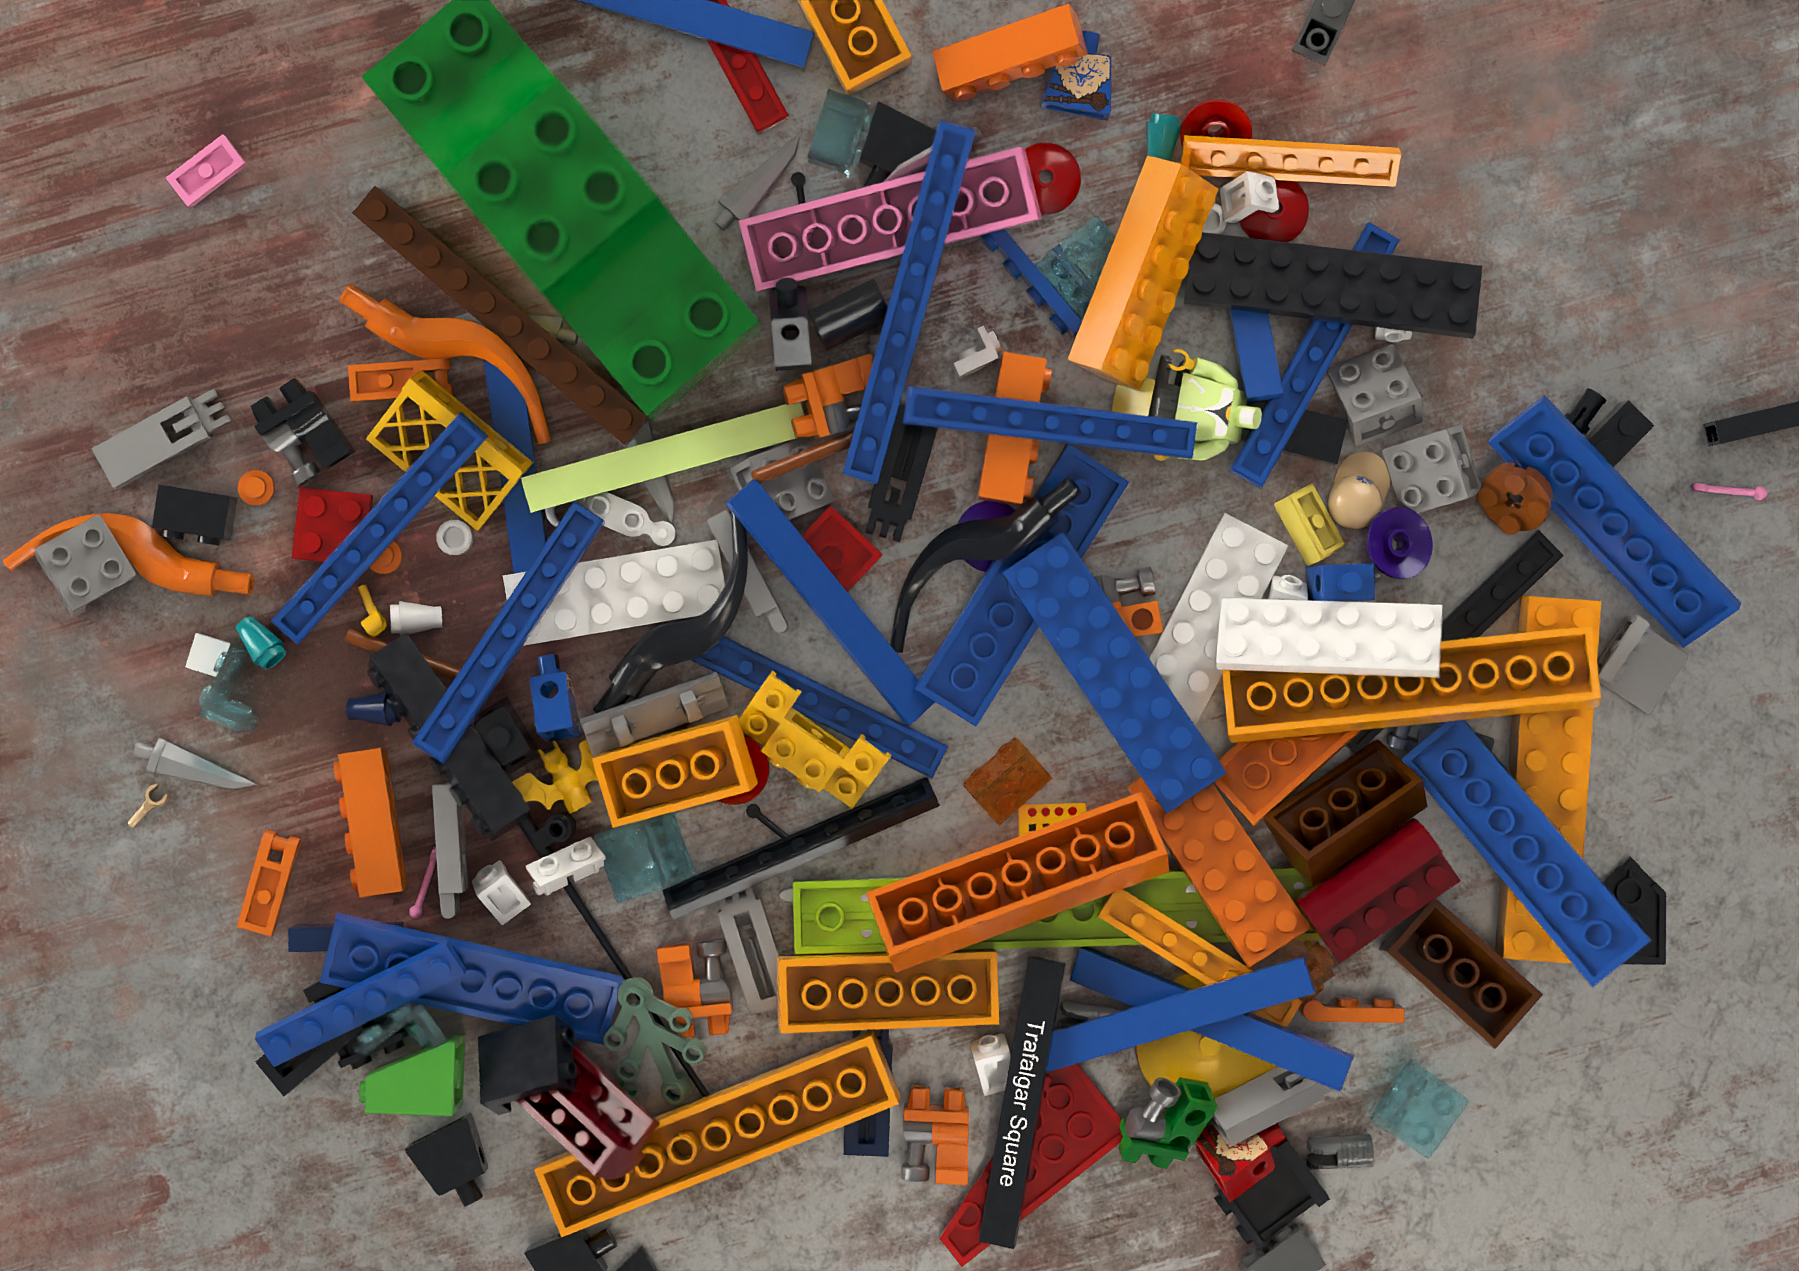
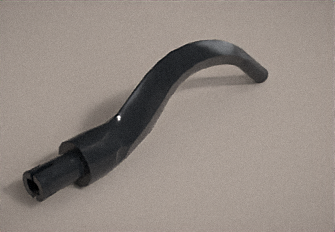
M1067 476L1044 497L1041 498L1035 494L1009 516L962 522L944 530L934 538L911 567L900 592L890 639V646L895 652L903 653L911 607L921 589L940 568L952 561L961 559L999 560L1007 558L1025 548L1058 523L1057 514L1082 494L1075 481Z
M731 512L733 562L728 579L718 599L701 616L690 620L661 624L642 637L609 675L612 684L593 708L596 713L622 705L630 696L637 698L656 672L665 667L704 654L718 644L728 631L743 599L748 572L747 529L733 512Z

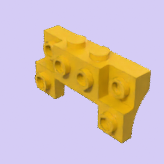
M772 671L739 718L742 731L764 746L761 752L767 755L770 763L778 768L787 769L796 776L797 781L808 789H815L819 793L822 789H825L853 809L868 786H870L886 764L891 754L888 752L885 754L865 740L866 736L863 734L860 735L851 749L792 708L802 691L799 689L795 691L776 677L777 673Z

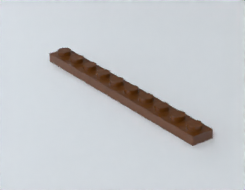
M374 186L352 212L353 215L474 318L502 338L514 352L621 443L627 446L649 420L642 411L378 187Z

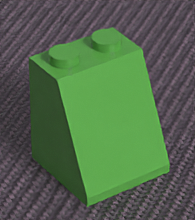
M465 1033L455 1034L375 1068L366 1076V1081H361L359 1102L365 1103L364 1113L453 1116L463 1106Z

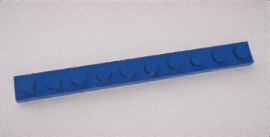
M944 120L939 121L842 474L875 484L879 481L976 129Z

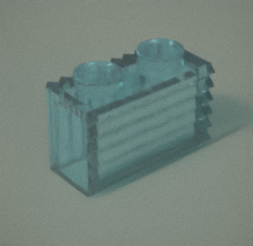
M828 89L807 156L808 162L847 175L850 174L852 166L858 168L863 147L858 144L862 132L868 133L874 112L869 111L870 101Z

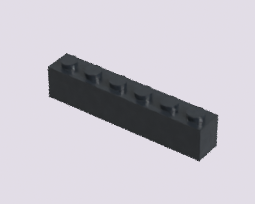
M406 633L370 655L367 674L378 689L384 688L390 697L387 701L391 710L398 718L402 716L405 718L410 726L408 732L412 740H414L447 690ZM472 725L469 726L445 764L432 756L429 758L430 765L436 774L440 777L445 775L452 785L449 790L454 800L460 806L465 804L473 815L470 817L471 823L481 836L486 834L492 842L528 818L531 810Z

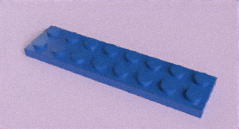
M1545 395L1490 437L1488 443L1507 463H1516L1515 467H1521L1525 470L1528 466L1532 467L1548 480L1553 490V499L1551 500L1552 511L1683 648L1740 609L1741 602Z
M1071 444L1065 445L1035 494L1041 498L1044 497L1067 476L1075 481L1082 494L1057 514L1059 522L1045 534L1007 558L993 560L914 688L975 727L1038 629V625L1002 573L1061 532L1065 534L1082 559L1129 483Z
M1063 532L1002 573L1166 814L1227 773Z
M1466 720L1445 722L1401 759L1423 780L1427 791L1592 987L1651 941L1650 937Z
M342 913L336 914L320 983L343 988L351 987L448 939L466 967L465 975L410 1001L411 1003L511 1025H520L556 1015L572 1027L576 1039L604 1045L603 1038L611 1025L618 1000L617 992L622 984L623 976Z

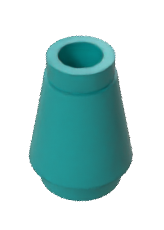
M1151 113L1150 122H1146L1147 156L1171 160L1180 134L1181 126H1178L1180 117Z
M253 616L244 618L235 627L254 665H260L263 670H267L278 664L285 657L284 642Z

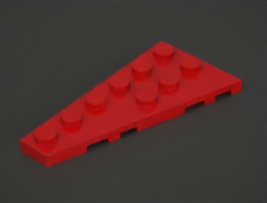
M1078 1063L1047 1072L1020 1221L1120 1144L1123 1138L1119 1128V1124L1122 1121L1121 1117ZM993 1156L939 1236L942 1243L961 1267L991 1245L979 1242L978 1240Z

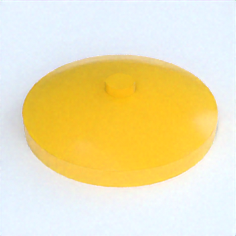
M1187 972L1170 979L1190 989L1207 985ZM1191 1030L1135 1046L1140 1069L1150 1086L1153 1085L1157 1078H1166L1175 1084L1179 1077L1208 1082L1214 1099L1276 1068L1274 1064Z

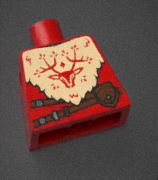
M1278 1123L1230 1147L1213 1125H1210L1203 1129L1194 1144L1200 1158L1230 1203L1274 1170L1275 1164L1270 1148L1285 1141V1136Z

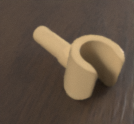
M158 784L147 788L145 793L146 801L127 822L130 827L135 828L155 806H164L168 802V793L159 802L152 800L151 795L159 787Z

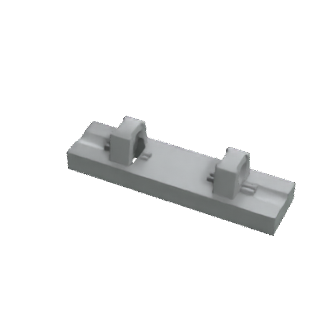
M717 671L582 718L580 722L592 756L617 747L626 746L634 743V741L673 727L694 722L707 715L727 709L729 706Z

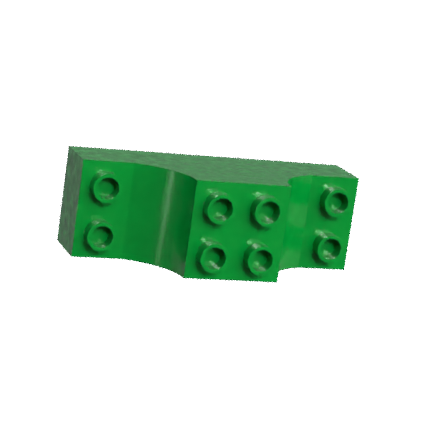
M451 0L361 76L513 261L652 421H655L763 330L757 317L691 240L657 194L561 80H558L528 47L490 0Z

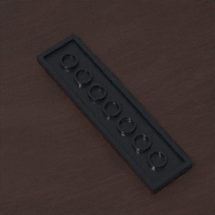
M1202 232L1201 239L1196 245L1189 261L1184 304L1474 339L1482 266Z

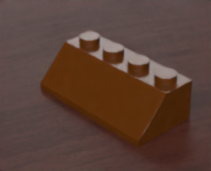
M1376 739L1266 814L1263 819L1290 864L1314 886L1428 806L1423 780L1380 740Z
M1436 898L1405 919L1379 948L1381 952L1485 1045L1494 1049L1499 1046L1543 995Z

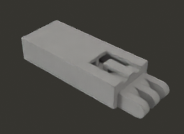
M215 389L204 393L194 400L186 396L91 448L112 487L120 489L212 439L211 433L231 423L232 420L229 415L222 416L217 420L213 417L225 409L222 402L214 404L209 408L206 403L218 397ZM173 425L176 433H181L190 426L193 432L171 443L169 435L164 429Z
M726 509L706 521L731 567L733 562L731 513ZM748 547V572L744 594L756 617L766 614L773 630L777 633H783L787 630L788 623Z
M449 782L432 785L441 915L446 919H450L460 912V893L469 889L464 805L460 806L454 800L449 790L452 787Z
M753 887L745 889L743 893L739 894L738 892L730 897L719 900L721 910L717 914L751 1016L778 1007L776 956H780L762 898H756ZM750 913L757 936L741 940L734 918L739 917L742 930L744 931L752 928L748 917Z
M1278 1066L1216 1098L1215 1101L1218 1108L1209 1122L1227 1144L1232 1147L1325 1099L1324 1095L1334 1089Z

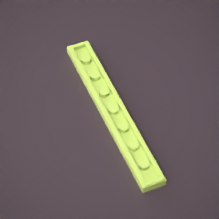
M801 402L791 405L784 404L522 477L521 481L530 512H536L797 439L794 435L791 419L804 416Z

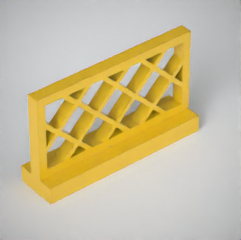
M421 370L407 381L402 388V392L373 428L366 440L406 472L413 465L410 451L426 450L433 443L430 424H442L446 428L460 412L464 413L489 437L475 451L478 465L461 466L455 473L457 491L447 492L441 488L435 497L475 530L479 531L534 462ZM408 397L419 405L421 419L405 420L402 405ZM396 414L397 420H391ZM422 425L425 443L409 444L406 426ZM398 426L401 445L388 444L379 436L385 427ZM497 470L509 481L503 488L489 489L486 471ZM479 471L481 490H465L462 472ZM490 495H497L491 502ZM483 496L485 511L479 518L468 510L466 497Z

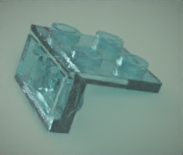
M1094 216L1055 246L1036 265L1081 321H1083L1115 239V235L1098 216Z
M229 648L228 652L223 651L216 661L214 671L217 672V676L212 686L207 685L200 696L198 704L202 708L199 715L238 733L254 731L259 717L251 714L253 708L236 700L228 701L249 653L245 648Z
M673 812L629 823L594 836L596 845L606 858L603 860L604 868L618 903L673 886L696 875Z
M408 1002L389 1011L385 1015L388 1021L383 1025L375 1026L373 1024L358 1034L356 1039L359 1042L352 1048L358 1054H367L406 1024L408 1026L404 1030L416 1046L420 1044L424 1047L436 1048L447 1039L422 1004H409Z
M1409 1059L1369 1118L1384 1131L1390 1132L1424 1157L1430 1158L1469 1101L1459 1092Z

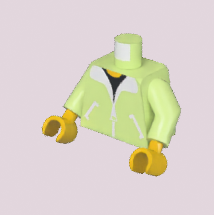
M1182 349L1172 350V352L1182 354L1184 362L1180 367L1167 363L1169 368L1175 371H1181L1185 368L1189 369V373H1183L1175 420L1197 422L1193 459L1186 460H1207L1225 451L1229 444L1239 443L1242 428L1257 429L1260 426L1262 418L1261 409L1259 407L1246 406L1244 391L1238 390V381L1227 370L1217 363L1199 357L1190 359L1186 351ZM1153 455L1159 461H1164L1170 457Z

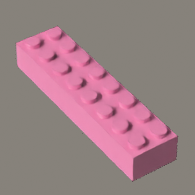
M1020 146L968 160L945 244L1042 220L1024 147ZM925 172L738 220L756 292L776 288V282L783 278H792L798 283L902 256Z

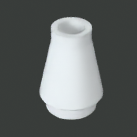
M399 601V604L390 605L391 634L400 633L401 637L406 633L410 635L434 628H442L441 606L433 607Z

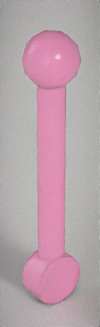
M1693 483L1692 491L1753 496L1759 501L1764 500L1767 496V490L1762 486H1758L1755 489L1700 483Z
M436 846L433 847L430 861L416 903L409 910V914L413 919H420L423 915L422 905L437 863Z

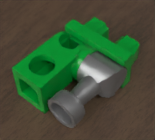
M1179 1077L1175 1084L1169 1079L1157 1078L1150 1088L1149 1092L1152 1099L1145 1108H1132L1129 1111L1128 1117L1123 1118L1119 1124L1123 1138L1118 1149L1122 1159L1126 1162L1136 1163L1142 1154H1148L1149 1160L1153 1165L1167 1169L1173 1159L1185 1161L1189 1154L1188 1148L1192 1147L1218 1108L1208 1082Z

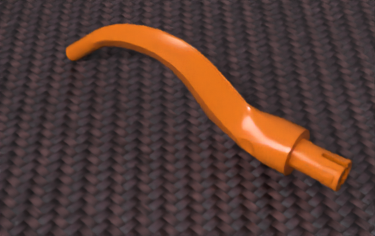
M352 283L346 287L339 302L367 320L365 328L399 349L424 359L475 356L487 360L496 366L512 381L525 399L537 443L544 444L552 441L541 400L530 373L513 349L497 334L485 326L470 320L414 317L386 298L378 302Z
M113 513L90 514L63 521L41 532L3 559L6 567L13 571L33 557L37 547L88 519L100 515L133 567L152 584L176 592L215 597L218 591L251 595L255 583L254 574L221 570L219 562L185 557L177 552L149 525L131 516Z

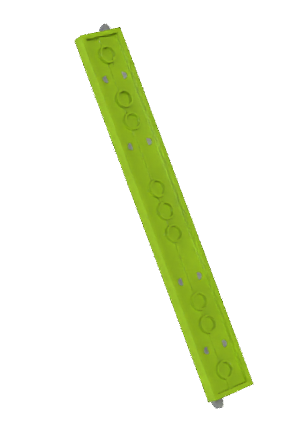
M1270 867L1292 901L1312 886L1294 867ZM1170 870L1168 873L1124 889L1207 942L1231 943L1183 870ZM907 877L793 880V888L782 890L779 897L784 901L793 902L795 954L887 952L866 892ZM1108 894L959 950L1143 944L1097 916L1110 895ZM1311 927L1293 941L1322 939Z

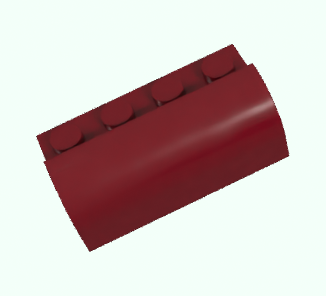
M1411 818L1329 876L1302 892L1293 901L1312 929L1319 934L1336 961L1340 964L1458 884L1461 880L1426 828L1417 819Z
M574 1045L573 1057L578 1072L577 1079L575 1080V1093L568 1095L560 1089H555L516 1100V1102L594 1176L607 1180L616 1179L627 1174L642 1161L646 1155L640 1150L661 1123Z

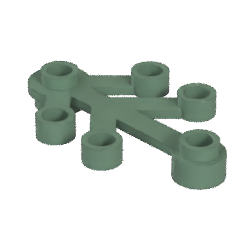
M638 977L627 979L618 989L617 998L622 1008L614 1025L604 1035V1045L613 1051L620 1050L627 1040L626 1029L634 1015L638 1020L640 1030L628 1056L622 1059L617 1067V1075L624 1082L634 1081L641 1070L640 1062L647 1047H649L663 1080L661 1086L663 1099L671 1105L682 1104L687 1100L692 1090V1083L686 1075L675 1071L664 1044L682 1052V1057L687 1063H700L706 1053L704 1043L697 1039L690 1040L678 1034L689 1029L693 1021V1015L686 1008H677L655 997L651 985L645 979ZM629 994H637L640 1001L633 999ZM651 1012L669 1019V1026L672 1030L656 1023ZM675 1017H683L686 1020V1023L681 1024L677 1022ZM610 1035H617L621 1041L616 1042L612 1040ZM689 1048H695L700 1055H692L689 1052ZM623 1066L631 1067L634 1073L626 1072ZM669 1089H676L680 1095L673 1094Z

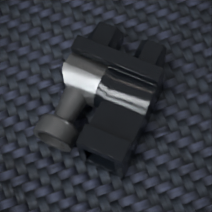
M293 378L279 388L289 403L278 411L271 399L266 396L250 407L258 422L254 427L259 435L263 437L267 446L274 451L280 452L294 469L291 479L298 488L322 473L315 462L307 463L298 445L304 441H307L323 469L332 468L356 451L323 406L316 393L308 391L298 379Z

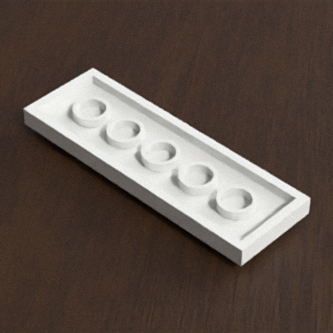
M1223 513L1163 629V633H1161L1149 656L1150 661L1195 726L1222 676V670L1216 667L1222 598L1262 599L1288 548L1287 544L1227 513Z
M717 540L578 563L523 646L701 616L715 603L725 585ZM526 572L503 575L507 600Z
M1222 598L1216 667L1219 670L1439 677L1443 606L1435 604Z

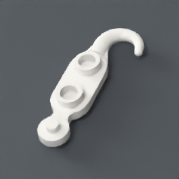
M608 492L575 500L579 505L604 519L605 524L603 526L626 536L637 537L642 534H648L653 542L659 546H668L675 539L676 531L672 524L666 521L652 522L645 509ZM555 506L546 508L547 519L552 525L557 527L560 520L555 515Z

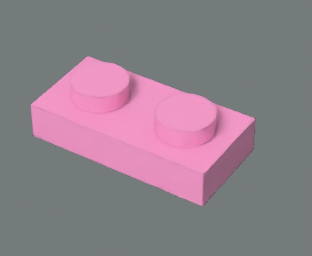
M222 134L168 175L166 179L187 207L192 208L248 164L229 139Z

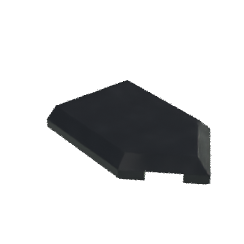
M1629 856L1603 883L1650 937L1651 941L1622 964L1666 965V892Z

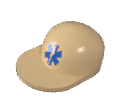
M1361 451L1349 455L1339 465L1327 502L1329 513L1338 525L1352 530L1367 528L1381 513L1391 482L1386 463L1382 458L1374 453Z

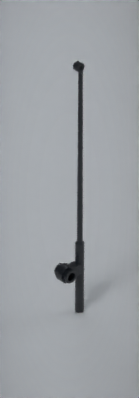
M561 811L550 816L546 820L545 827L540 830L530 815L526 820L518 824L540 858L554 853L549 846L553 842H564L571 838L576 831L575 819L571 814ZM567 877L568 885L563 887L624 980L633 978ZM634 994L638 1001H640L639 996L637 994ZM651 1012L654 1021L664 1026L658 1015ZM670 1047L702 1097L710 1095L691 1065L683 1059L682 1052Z

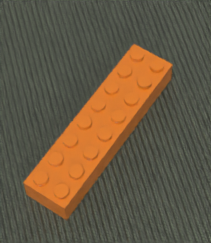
M1139 792L866 892L892 966L895 973L1163 875L1170 872L1168 853L1143 795Z

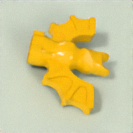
M587 739L578 745L580 753V766L578 770L569 767L568 758L562 753L556 740L552 742L555 749L544 754L541 749L537 750L544 761L546 770L553 776V784H544L531 773H526L513 780V785L525 802L538 801L549 810L554 802L563 800L569 814L593 801L586 789V785L590 781H598L592 758L596 755L592 756Z

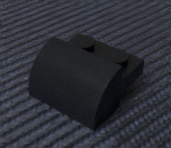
M873 278L808 310V313L826 350L829 351L884 324L888 307Z

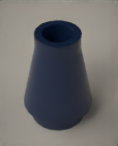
M386 691L360 698H349L347 701L346 712L349 720H360L392 726L394 722H400L402 717L398 718L391 710L387 701L390 697Z

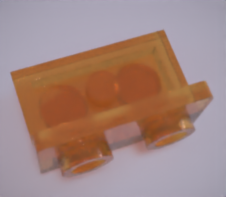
M1015 737L1009 743L1001 746L997 753L982 767L974 770L963 783V786L1000 826L1053 778L1018 738Z
M1305 940L1300 943L1311 958L1307 962V966L1315 988V993L1305 996L1309 1000L1325 989L1323 983L1335 976L1330 968L1335 962L1323 945L1321 946L1318 941L1313 944L1309 940Z

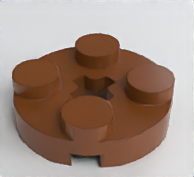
M1510 462L1500 464L1488 473L1477 494V500L1487 516L1498 524L1503 532L1516 534L1518 531L1533 530L1543 524L1552 508L1553 490L1548 480L1536 469L1528 466L1525 470L1521 467H1515L1516 463ZM1509 492L1515 496L1520 494L1523 497L1522 501L1516 502L1511 499Z

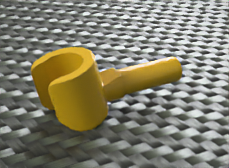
M365 584L359 586L358 589L369 616L361 621V625L369 635L375 637L385 630L387 622L373 604Z

